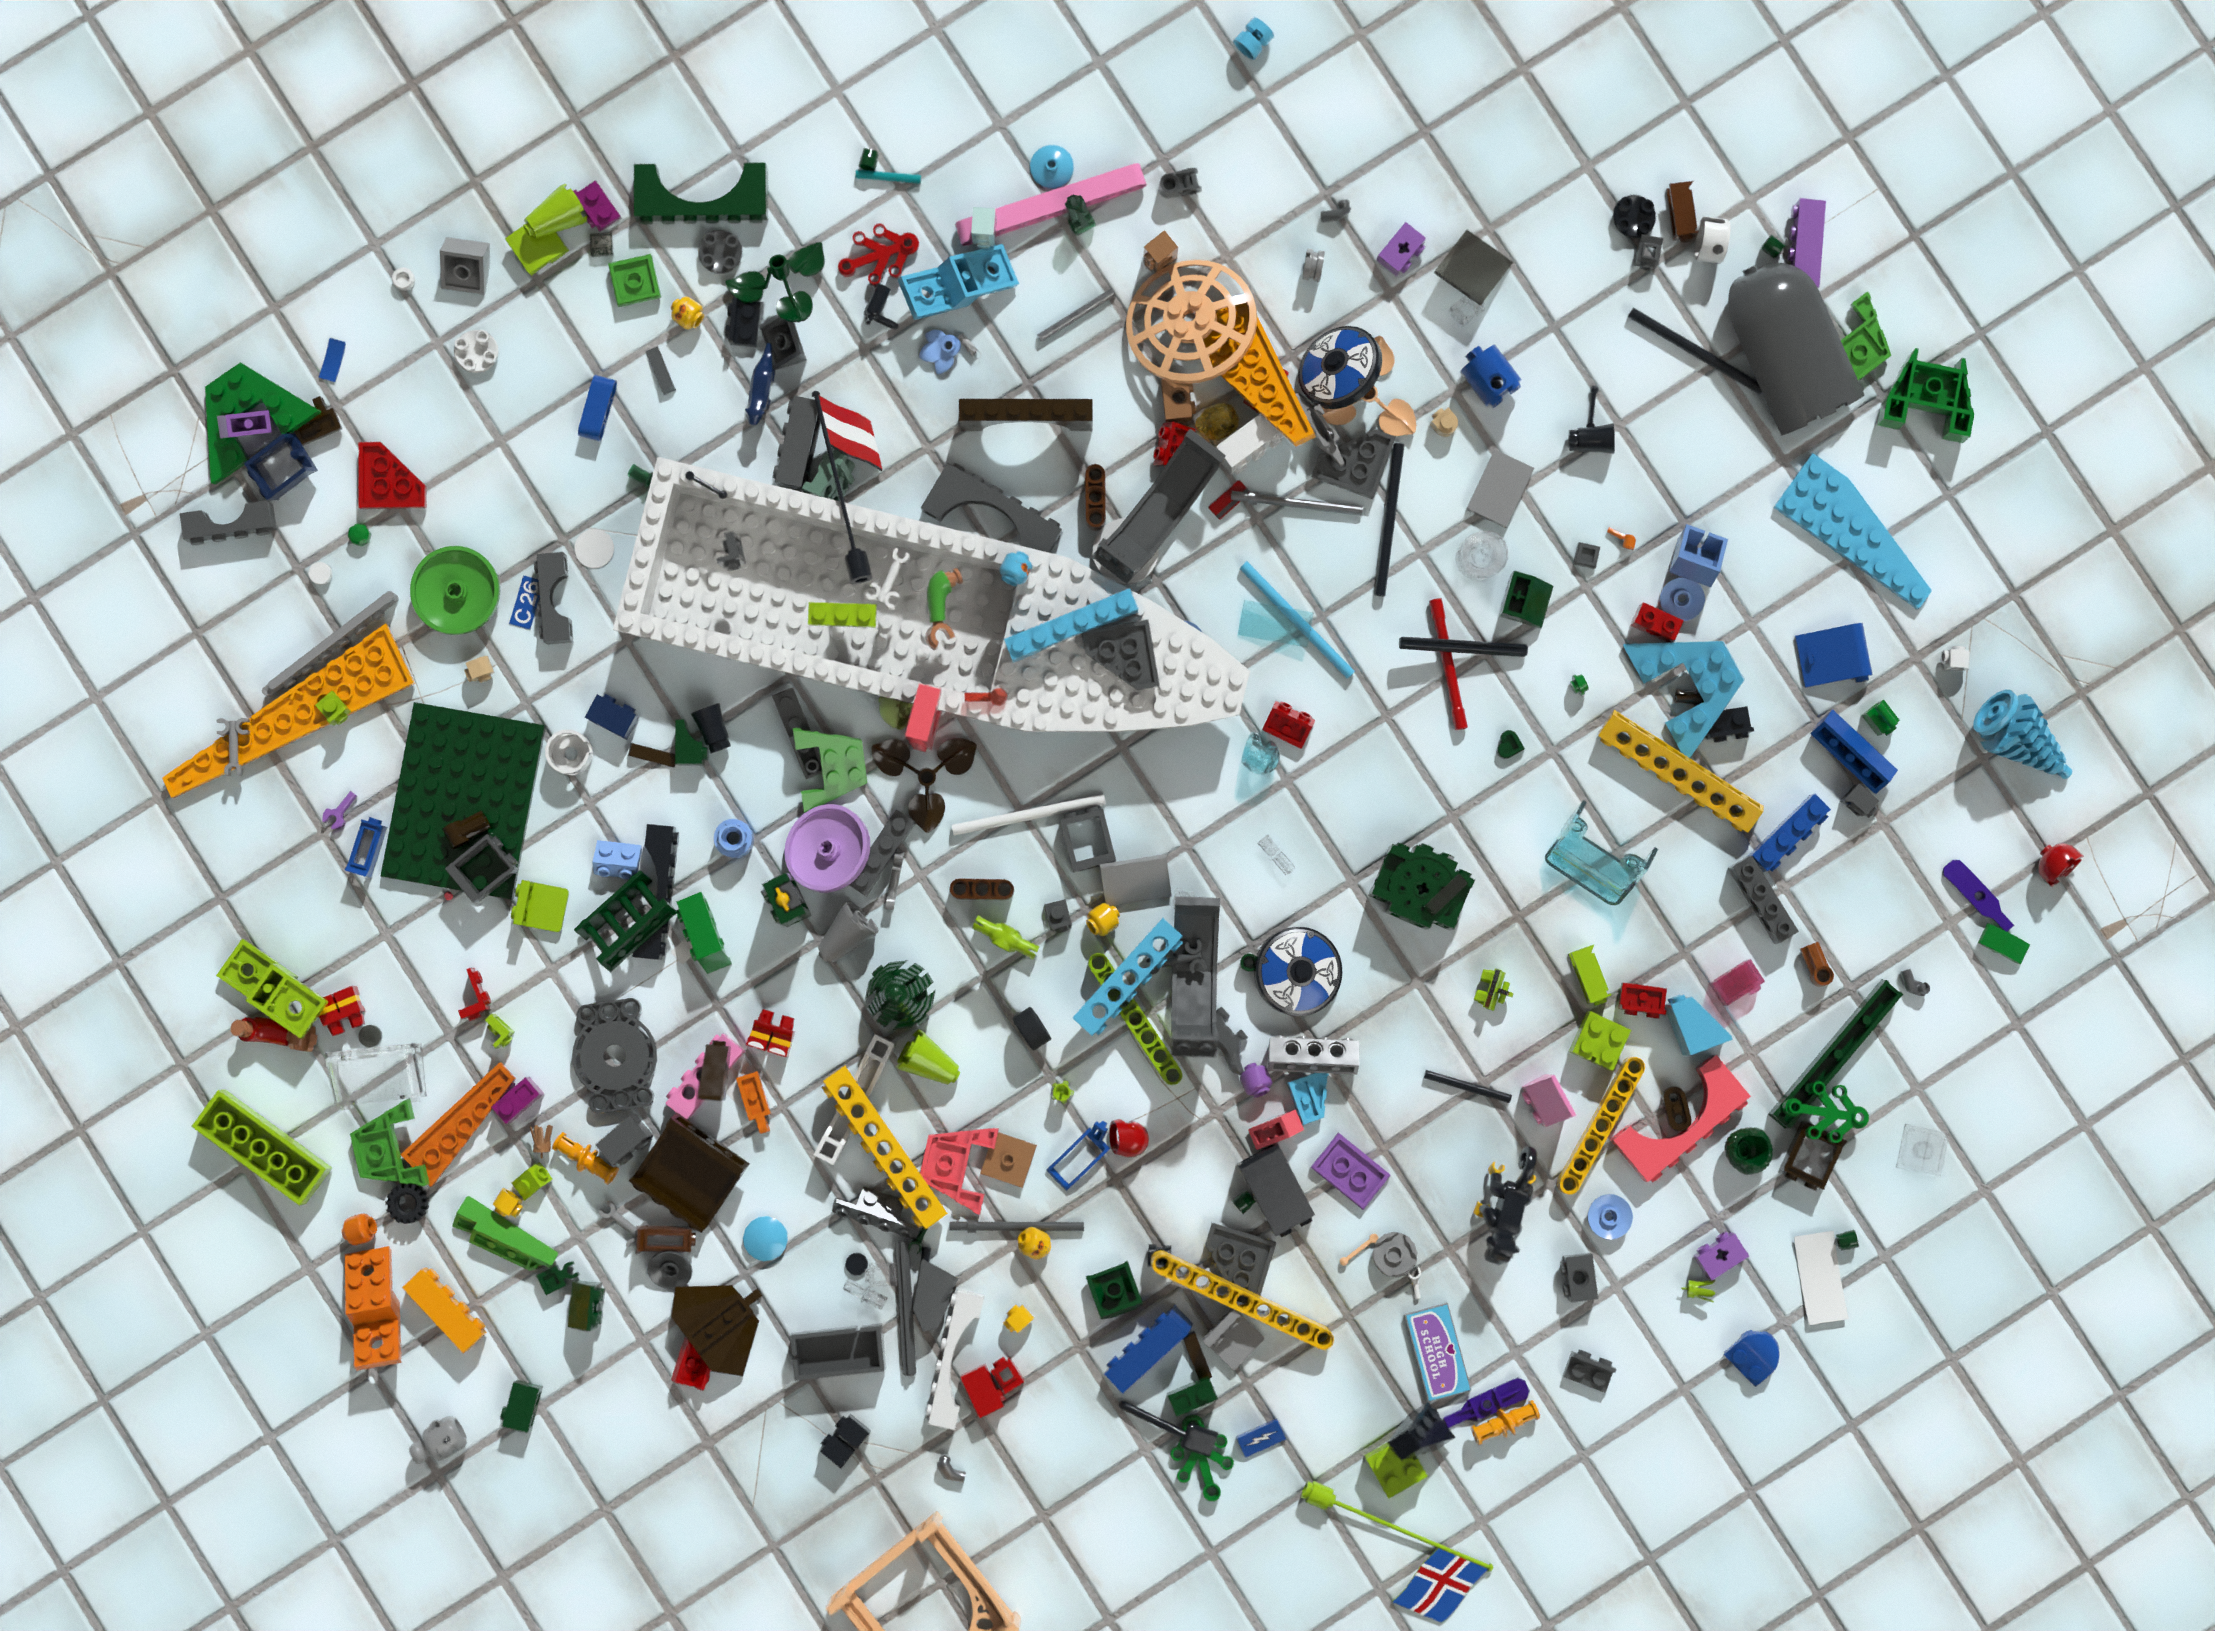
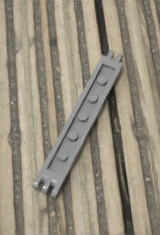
M391 591L386 592L269 681L262 688V693L271 697L284 688L292 687L297 682L295 679L302 674L303 676L309 674L314 669L313 666L319 661L324 662L330 658L333 650L347 645L350 641L349 638L354 634L359 635L367 629L366 625L374 620L375 622L385 615L384 612L398 602V595Z

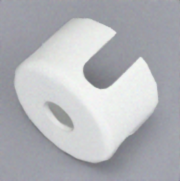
M1703 216L1698 227L1699 233L1696 236L1695 260L1720 264L1724 261L1728 250L1731 231L1730 222L1727 219Z
M561 730L554 733L548 739L545 747V757L548 764L554 770L565 775H577L584 772L590 766L593 758V748L590 741L581 733L574 730ZM570 747L575 748L578 752L574 760H568L565 756L566 750Z

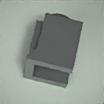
M1642 234L1638 239L1634 265L1640 266L1641 270L1646 271L1656 269L1659 265L1664 238ZM1645 246L1655 249L1654 257L1644 256Z
M1858 783L1853 785L1840 802L1847 803L1846 807L1855 815H1866L1869 818L1877 810L1875 805L1879 800Z

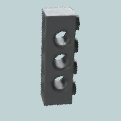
M1752 855L1743 858L1728 868L1774 944L1781 943L1799 932Z

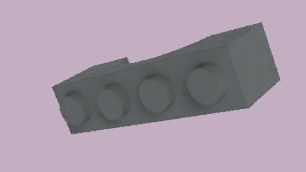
M268 500L245 503L244 510L239 518L229 524L214 523L209 515L202 510L179 513L183 540L191 543V545L204 544L205 540L222 542L226 541V537L232 536L236 539L247 538L248 534L252 533L268 535L270 531L277 530L273 503Z
M564 552L537 554V560H534L535 574H538L539 578L535 588L537 596L540 595V604H537L538 617H542V626H539L540 639H543V642L547 645L574 642L572 620L560 615L553 604V593L556 586L562 580L569 577L567 555Z
M896 809L870 847L869 858L863 871L849 885L867 897L880 878L887 863L905 841L916 822Z

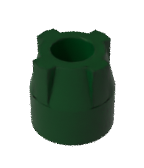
M863 148L858 165L859 168L875 171L878 151Z
M1771 234L1760 249L1771 257L1776 258L1785 245Z
M1253 954L1242 956L1240 960L1241 968L1245 971H1253L1256 956ZM1247 958H1250L1253 961V965L1251 967H1247L1245 965V960Z
M1247 1190L1232 1200L1242 1214L1247 1212L1256 1202Z
M1855 1230L1836 1235L1838 1247L1841 1251L1859 1247Z

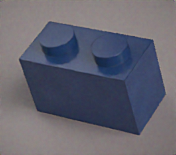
M597 694L584 718L627 740L639 719V716L634 714L636 709L626 704L623 707L615 704L617 699L607 694H604L603 697Z

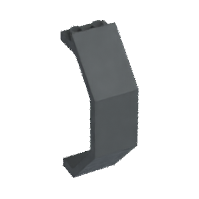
M1190 428L1182 443L1149 490L1117 530L1107 540L1105 538L1102 539L1091 557L1127 584L1153 557L1187 514L1223 463L1226 455Z
M1175 897L1174 928L1183 935L1180 939L1183 943L1173 952V956L1188 953L1185 949L1187 941L1190 948L1196 949L1198 947L1197 939H1200L1202 942L1200 951L1207 968L1206 971H1203L1202 965L1197 963L1194 965L1195 973H1191V962L1172 966V1056L1217 1057L1219 1032L1216 1029L1220 898Z

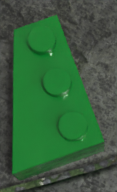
M702 892L677 901L679 909L676 910L678 912L676 914L680 923L684 922L686 929H683V934L686 941L691 942L693 947L689 950L694 962L698 961L707 974L731 965L730 957L727 956L723 947L725 944L719 936L716 928L717 924L707 899Z

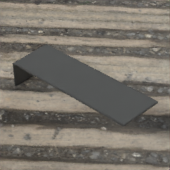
M659 347L647 350L646 353L663 394L666 395L676 391Z

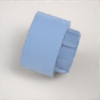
M728 819L716 828L714 844L723 855L730 858H741L747 855L753 848L754 834L752 829L743 821ZM732 833H738L740 836L739 842L735 845L729 843V836Z

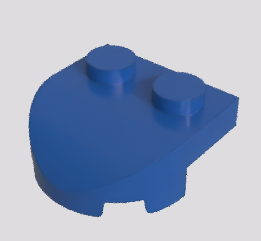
M1749 1330L1744 1332L1741 1338L1724 1352V1356L1756 1387L1775 1371L1780 1357L1779 1344L1766 1331Z

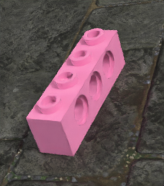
M717 1034L709 1044L712 1045V1041L716 1040L726 1041V1046H731L730 1070L745 1050L726 1034L721 1036ZM704 1052L695 1060L697 1064L692 1071L688 1069L680 1080L683 1081L678 1088L674 1086L666 1096L668 1100L665 1104L687 1120L692 1117L705 1101L698 1099L701 1081L698 1073L703 1068ZM688 1086L695 1090V1096L692 1099H687L684 1095V1090Z

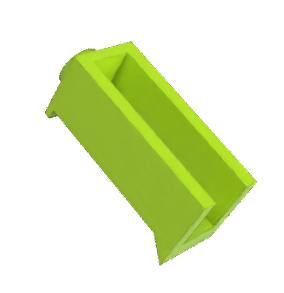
M1593 944L1568 953L1587 1004L1594 1003V1006L1607 1002L1606 997L1611 996V993L1607 994L1606 991L1609 989L1596 955L1591 953L1595 945Z

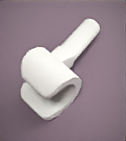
M1417 1267L1418 1276L1413 1277L1410 1272L1407 1274L1408 1278L1412 1280L1415 1299L1420 1298L1418 1278L1421 1275V1270L1419 1267Z

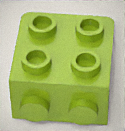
M521 880V884L517 885L515 897H518L517 905L513 906L511 911L513 924L560 932L563 926L569 890Z

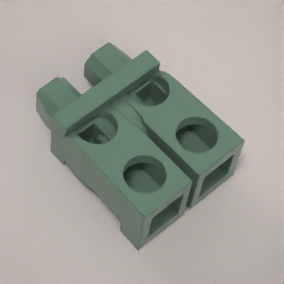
M834 449L833 457L844 497L849 487L848 484L852 485L855 480L851 473L856 465L853 461L847 459L848 456ZM825 453L815 478L811 483L806 481L802 490L807 494L840 501L829 455Z

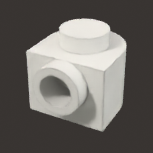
M1953 646L1948 651H1942L1941 663L1944 664L1943 670H1969L1970 651L1965 650V647Z

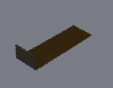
M634 743L630 744L628 756L675 768V754Z
M1195 1331L1188 1333L1183 1340L1198 1378L1201 1379L1206 1376L1212 1378Z

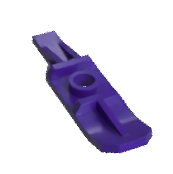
M1951 860L1944 867V877L1959 890L1982 916L1992 918L2007 932L2014 926L2001 911L1999 900L1962 861ZM1977 892H1980L1982 894V899L1980 901L1975 899V894Z
M1517 1377L1468 1399L1460 1410L1443 1418L1448 1428L1465 1420L1478 1421L1496 1413L1498 1409H1504L1527 1399L1530 1390L1526 1381ZM1485 1400L1491 1402V1406L1488 1409L1483 1407Z

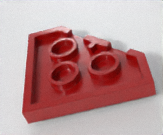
M359 442L358 508H427V486L383 443Z

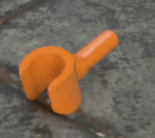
M1609 527L1608 533L1624 540L1622 547L1630 550L1634 549L1636 539L1633 535H1625Z

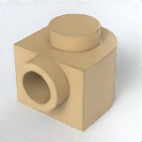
M1449 407L1446 410L1440 408L1432 415L1433 420L1430 425L1437 434L1448 437L1455 432L1458 426V419Z
M488 656L466 662L467 669L464 671L469 682L474 680L482 683L492 679L491 675L494 673Z

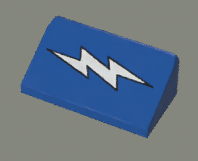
M1277 1418L1236 1436L1245 1458L1286 1440Z

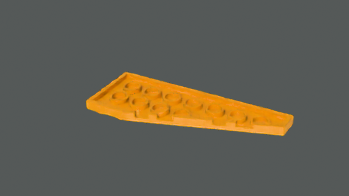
M1248 303L1235 305L1236 320L1233 330L1244 336L1249 324ZM1228 307L1216 311V322L1227 326L1229 318ZM1257 316L1256 333L1250 348L1233 368L1220 376L1297 447L1316 436ZM1212 331L1208 337L1203 339L1205 347L1207 348L1215 343L1222 334ZM1228 338L1220 349L1209 355L1213 368L1227 360L1238 349L1240 343Z

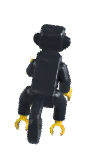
M1526 1146L1521 1151L1518 1167L1523 1171L1516 1182L1508 1180L1504 1184L1502 1183L1501 1173L1505 1170L1503 1164L1499 1166L1498 1170L1495 1168V1162L1488 1167V1172L1491 1175L1490 1192L1498 1197L1495 1209L1490 1207V1205L1481 1204L1477 1201L1473 1211L1475 1215L1484 1218L1486 1225L1490 1228L1491 1233H1493L1492 1236L1486 1238V1246L1488 1248L1484 1253V1257L1488 1262L1497 1265L1504 1264L1513 1258L1514 1253H1519L1520 1251L1515 1240L1522 1232L1521 1221L1524 1208L1532 1202L1533 1186L1531 1184L1536 1180L1533 1172L1537 1162V1151L1533 1147Z

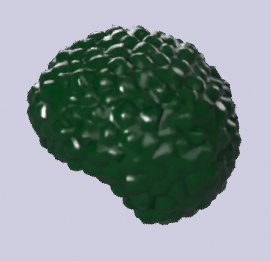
M1756 1127L1741 1128L1733 1132L1727 1138L1724 1146L1729 1163L1740 1173L1752 1175L1765 1170L1773 1156V1148L1769 1136L1763 1130Z

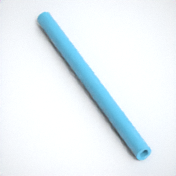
M1248 561L1240 567V570L1347 679L1355 672Z

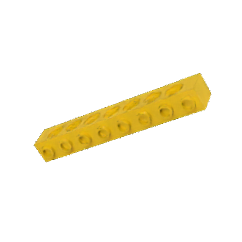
M1613 710L1599 731L1600 741L1609 747L1615 746L1619 749V753L1628 759L1632 757L1638 761L1637 764L1646 771L1652 770L1662 782L1667 783L1669 781L1675 785V789L1683 795L1689 794L1694 798L1695 803L1701 807H1709L1713 810L1712 813L1720 819L1726 818L1732 822L1731 825L1738 831L1742 832L1744 830L1749 833L1764 812L1763 805L1616 710ZM1621 732H1626L1630 738L1622 741L1617 735ZM1644 744L1649 750L1645 753H1640L1636 747ZM1662 756L1666 758L1667 763L1659 765L1655 762V759ZM1680 768L1686 774L1683 777H1677L1674 774V770ZM1695 781H1702L1705 786L1702 789H1696L1692 784ZM1720 793L1724 798L1721 801H1714L1711 795ZM1733 805H1739L1742 808V811L1739 813H1733L1731 812L1730 807Z
M842 1067L823 1080L824 1086L821 1087L828 1098L833 1096L837 1102L834 1107L840 1116L846 1115L850 1121L847 1124L854 1136L856 1134L860 1135L863 1140L860 1144L867 1154L871 1152L876 1158L873 1161L879 1172L885 1171L889 1177L886 1179V1182L893 1191L895 1189L898 1190L901 1195L898 1199L903 1207L912 1210L914 1215L911 1218L917 1227L923 1226L924 1229H927L946 1216L948 1213L847 1067ZM841 1087H848L850 1089L851 1096L849 1099L843 1100L839 1097L838 1091ZM859 1105L863 1108L864 1113L861 1118H854L852 1116L851 1109L853 1106ZM867 1124H873L876 1127V1134L872 1137H868L864 1133V1127ZM881 1142L889 1145V1152L886 1155H880L877 1152V1145ZM896 1160L902 1164V1170L898 1174L890 1171L891 1162ZM907 1179H911L915 1183V1188L911 1192H905L902 1187L903 1182ZM919 1198H925L928 1203L927 1208L923 1211L917 1210L915 1206L916 1200Z

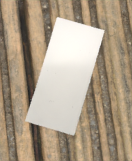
M1834 1231L1795 1236L1797 1263L1809 1325L1849 1319L1840 1277Z

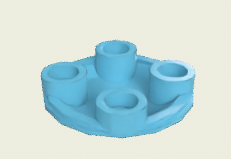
M768 1216L758 1217L751 1221L745 1229L743 1236L744 1247L748 1254L757 1260H773L779 1257L786 1249L788 1232L776 1218Z

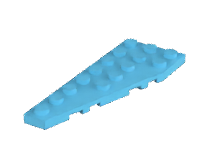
M1812 453L1773 508L1918 610L1932 592L1931 588L1850 479Z

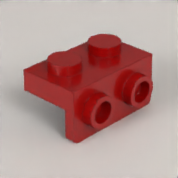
M1622 982L1618 1009L1624 1010L1626 1015L1637 1016L1638 1012H1644L1646 1017L1659 1019L1660 1015H1666V1010L1664 1009L1667 988Z
M684 1337L671 1381L693 1386L698 1390L704 1391L709 1381L711 1370L688 1339Z

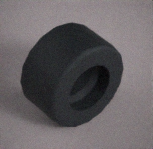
M1028 1007L1012 1018L1022 1037L1033 1051L1051 1040L1047 1029L1032 1007Z

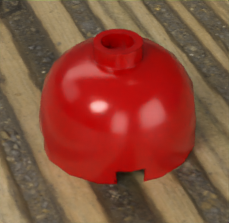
M2066 843L2057 844L2053 847L2048 845L2040 852L2042 856L2038 863L2040 876L2050 887H2053L2060 882L2057 878L2069 875L2082 861L2080 858H2083L2084 855L2075 847Z

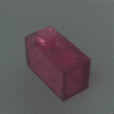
M1746 959L1709 984L1723 1006H1728L1748 992L1752 995L1762 989L1760 985L1765 980L1752 960Z

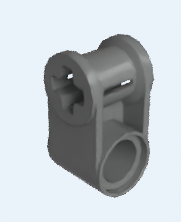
M1188 168L1163 175L1158 187L1160 195L1164 198H1173L1201 192L1202 187L1199 186L1196 175L1198 169ZM1171 182L1175 188L1168 190L1163 184Z

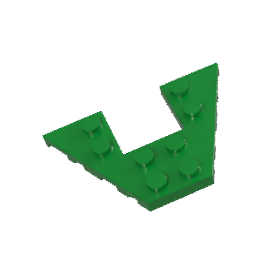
M241 362L205 386L211 484H218L243 467L244 463L249 460L237 437L220 438L217 416L247 413L263 402L281 434H291L322 412Z

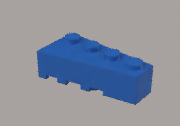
M1176 1305L1166 1313H1161L1154 1320L1155 1324L1150 1329L1146 1327L1138 1335L1139 1339L1135 1343L1131 1341L1122 1350L1124 1353L1119 1358L1114 1356L1106 1364L1108 1369L1104 1375L1122 1394L1187 1336L1193 1323Z

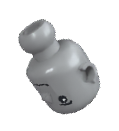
M447 1416L441 1420L431 1422L422 1434L423 1441L412 1444L409 1452L417 1464L425 1462L430 1455L435 1460L441 1461L461 1450L467 1443V1437L459 1421L452 1416Z

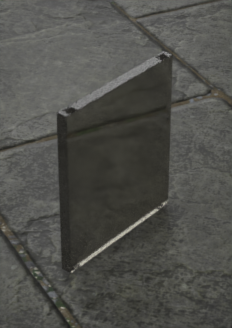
M1466 230L1435 270L1434 274L1481 306L1512 265L1513 261L1469 230Z

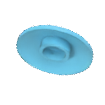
M1047 145L1037 150L1030 162V171L1033 179L1039 185L1054 189L1065 185L1070 180L1074 171V163L1071 155L1064 148L1056 145ZM1053 161L1056 163V166L1050 168L1048 163Z

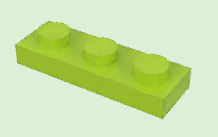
M809 602V626L876 628V604Z

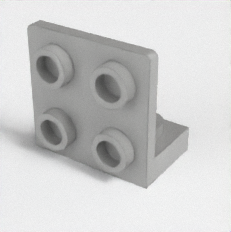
M1233 1308L1202 1338V1341L1232 1370H1235L1264 1340V1337Z

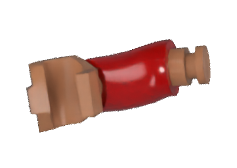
M246 1017L242 1020H235L231 1024L230 1029L234 1036H238L244 1042L289 1045L290 1049L312 1052L318 1037L316 1035V1027L311 1026L304 1038L300 1039L273 1019L263 1017Z

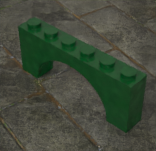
M744 163L742 175L730 192L712 201L692 202L678 198L663 186L656 164H634V217L637 222L644 225L653 224V221H662L663 224H674L675 221H684L685 224H696L697 221L717 224L719 221H728V223L737 224L741 223V220H749L751 223H762L763 220H768V167L766 163Z

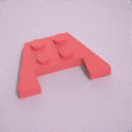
M999 1128L929 1134L920 1171L921 1176L931 1187L980 1215L985 1194L962 1189L971 1145L975 1144L994 1149Z

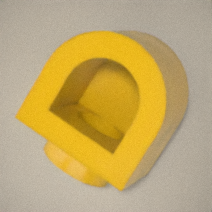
M502 1188L493 1202V1205L496 1207L494 1211L504 1217L512 1215L516 1218L523 1208L521 1203L524 1199Z
M1016 1304L1006 1313L1009 1317L1003 1324L1011 1333L1014 1330L1019 1333L1034 1317L1023 1304L1020 1307Z

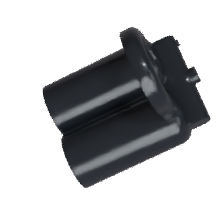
M879 283L874 286L864 310L866 325H870L873 320L892 329L899 328L898 323L881 316L891 291L889 287Z

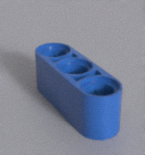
M598 375L593 376L580 420L578 436L596 441L602 440L615 396L617 380Z

